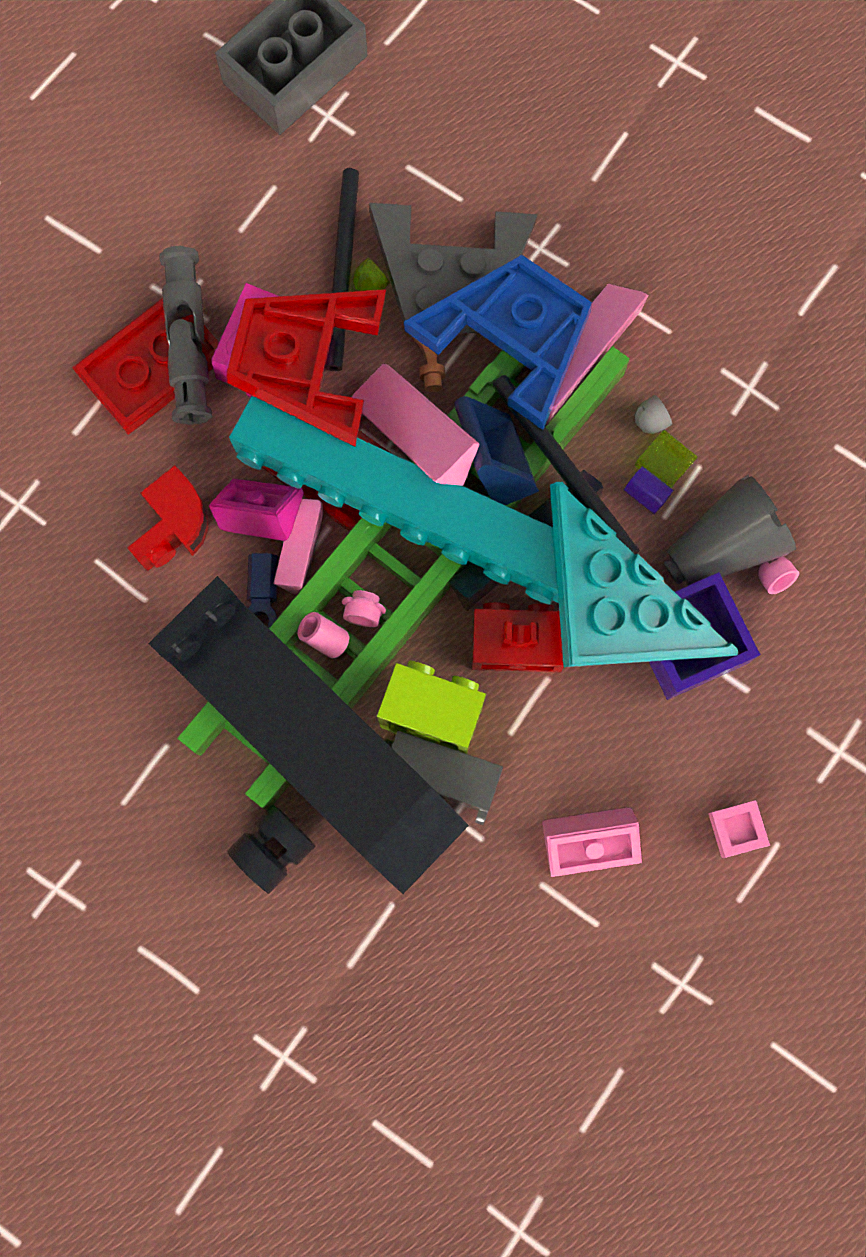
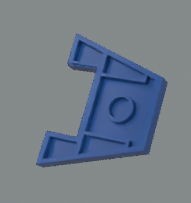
M520 255L404 321V330L439 355L458 333L468 325L529 368L531 372L508 397V406L544 430L591 313L592 302L525 256Z

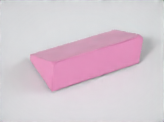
M301 500L289 538L283 542L274 579L275 585L296 596L307 584L323 518V503L319 500Z
M631 808L549 819L542 822L551 877L642 863L639 824Z

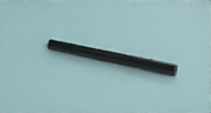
M346 168L342 172L332 293L349 292L359 171L353 168ZM336 327L333 329L325 368L329 371L342 370L346 329Z
M503 375L493 383L492 387L508 406V397L516 387L507 375ZM508 406L580 503L587 509L593 510L617 533L615 536L634 554H637L640 551L546 426L544 430L540 429Z

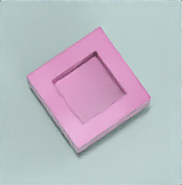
M756 800L708 813L722 858L770 846Z

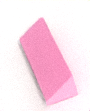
M607 284L592 302L591 313L546 426L641 312L649 295L641 291Z
M382 364L352 396V398L364 400L362 414L433 481L440 484L463 486L478 450L479 443L387 364Z

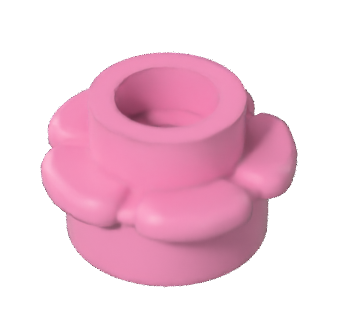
M357 590L353 592L352 597L342 599V604L345 605L343 619L358 626L377 627L380 616L386 612V608L379 603V596L367 591Z

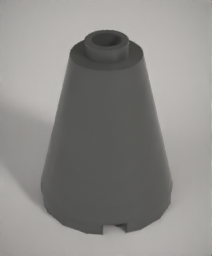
M747 475L739 479L666 550L670 559L665 561L664 565L677 585L685 581L689 586L718 572L721 577L786 556L796 550V544L786 523L781 525L775 513L777 508L754 477Z

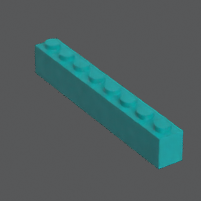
M251 396L229 436L237 453L236 457L241 462L257 470H260L262 466L268 467L278 472L277 477L295 488H301L303 484L319 491L317 495L322 500L333 506L342 507L345 503L360 510L358 514L363 519L374 525L383 526L386 522L401 529V536L417 545L424 546L426 542H429L441 548V553L455 563L466 565L468 561L484 568L483 573L496 582L506 585L509 581L527 588L525 593L539 602L551 604L553 600L559 603L553 527L464 486L436 483L414 463L357 438L356 446L354 447Z

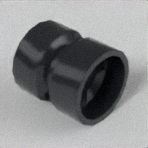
M274 804L255 822L257 831L254 834L244 833L227 850L228 855L239 868L268 894L288 875L286 866L289 863L298 865L316 847L304 832ZM273 836L284 846L277 855L265 844Z

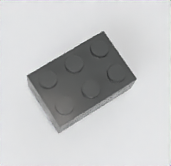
M274 0L215 52L222 82L274 131L281 135L368 56L365 24L338 0Z

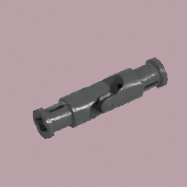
M171 246L165 248L160 253L159 258L161 265L165 267L166 284L162 288L166 338L169 343V383L174 387L176 408L172 411V419L179 424L195 425L205 423L212 418V410L207 406L205 386L209 383L208 361L202 352L205 335L201 286L196 282L195 265L199 262V255L195 249L190 247ZM193 315L194 323L187 322L182 318Z

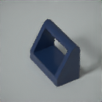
M467 396L458 398L454 402V407L462 429L479 443L473 463L490 498L506 506L539 492L510 415Z

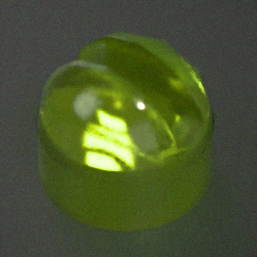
M369 257L354 272L353 282L355 288L359 291L384 290L390 284L385 274Z

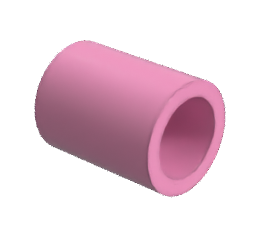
M311 612L306 615L298 627V638L329 658L340 656L348 646V632L317 612Z

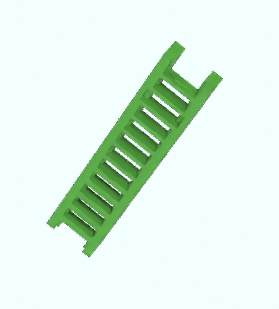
M612 346L546 426L562 449L566 447L624 376L630 358ZM502 350L471 384L464 396L492 407L500 397L492 387L493 383L499 377L507 375L517 388L520 384L514 379L525 366ZM454 407L447 416L461 427ZM519 437L535 482H537L551 463L535 442L530 445ZM472 462L469 472L480 480ZM522 499L506 506L515 509ZM363 518L360 519L269 628L351 709L451 588L450 580L471 563L469 561L466 565L455 563L441 553V548L426 542L425 546L436 553L439 558L425 575L420 578L378 545L392 525L385 522L383 526H377ZM369 556L412 589V591L394 612L384 606L386 612L379 619V624L382 627L367 645L347 631L349 643L344 652L354 661L337 680L294 645L299 639L297 634L298 627L306 615L311 612H317L345 629L322 610L337 592H340L345 597H352L354 591H365L349 577L364 559ZM207 702L177 739L194 753L201 756L225 728L269 764L245 793L262 809L268 810L284 793L290 783Z

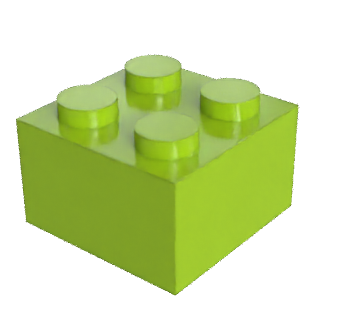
M409 661L407 666L396 663L377 715L380 727L394 733L401 731L467 754L486 697L485 693L478 691L480 685L459 676H453L451 682L433 676L434 668L416 661Z

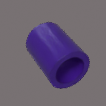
M643 466L624 488L627 494L654 515L674 491Z

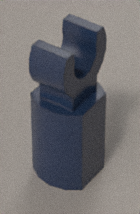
M252 553L248 556L247 600L251 602V606L248 609L256 617L266 615L269 618L268 628H270L278 619L275 610L272 608V603L277 602L278 586L274 584L279 557L271 553Z

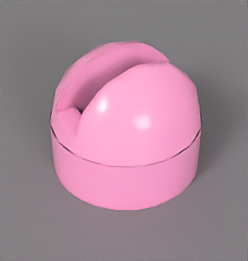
M783 556L772 560L770 564L768 562L761 564L758 569V576L769 594H777L791 586L798 578L799 572L791 561Z

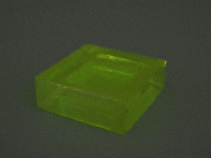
M663 430L637 459L634 466L638 469L642 466L672 488L692 466L698 456L666 430Z

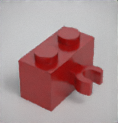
M490 602L483 604V609H474L472 670L561 673L564 667L560 613L555 611L554 605L531 604L528 605V610H510V605L507 603Z

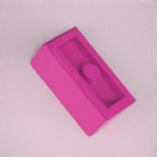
M233 478L211 502L209 508L219 528L223 531L286 541L292 532L304 493L302 488H295L293 486Z

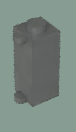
M397 731L394 741L385 740L443 799L478 810L475 823L484 825L503 766L401 731Z

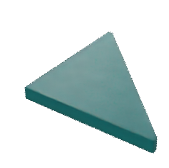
M563 482L550 484L563 667L738 656V649L731 642H726L696 608L685 598L681 599L663 582L664 578L639 554H634L615 536L617 533L593 510L587 509L568 491L569 488Z

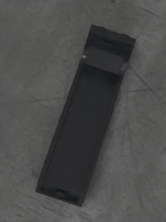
M218 576L148 643L162 658L175 667L402 894L414 884L469 826L401 756L258 619Z

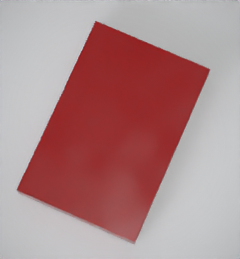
M163 298L72 367L78 377L128 435L175 399L174 387L169 383V343L166 338ZM193 315L182 318L187 322L194 323ZM204 325L205 335L202 352L208 361L209 372L213 369L211 359L219 341Z

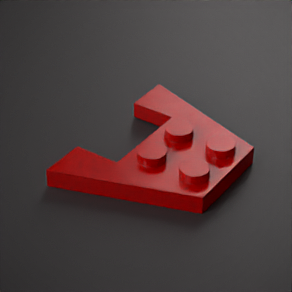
M386 289L245 299L227 369V383L355 447L364 400L321 392L320 388L334 327L378 336Z

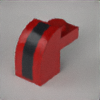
M174 465L140 492L148 505L161 519L127 547L147 571L154 566L159 568L168 563L175 556L176 548L181 544L194 556L204 544L209 528L206 507L194 486Z

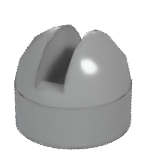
M656 395L643 401L634 414L637 426L648 434L661 432L672 425L667 409Z

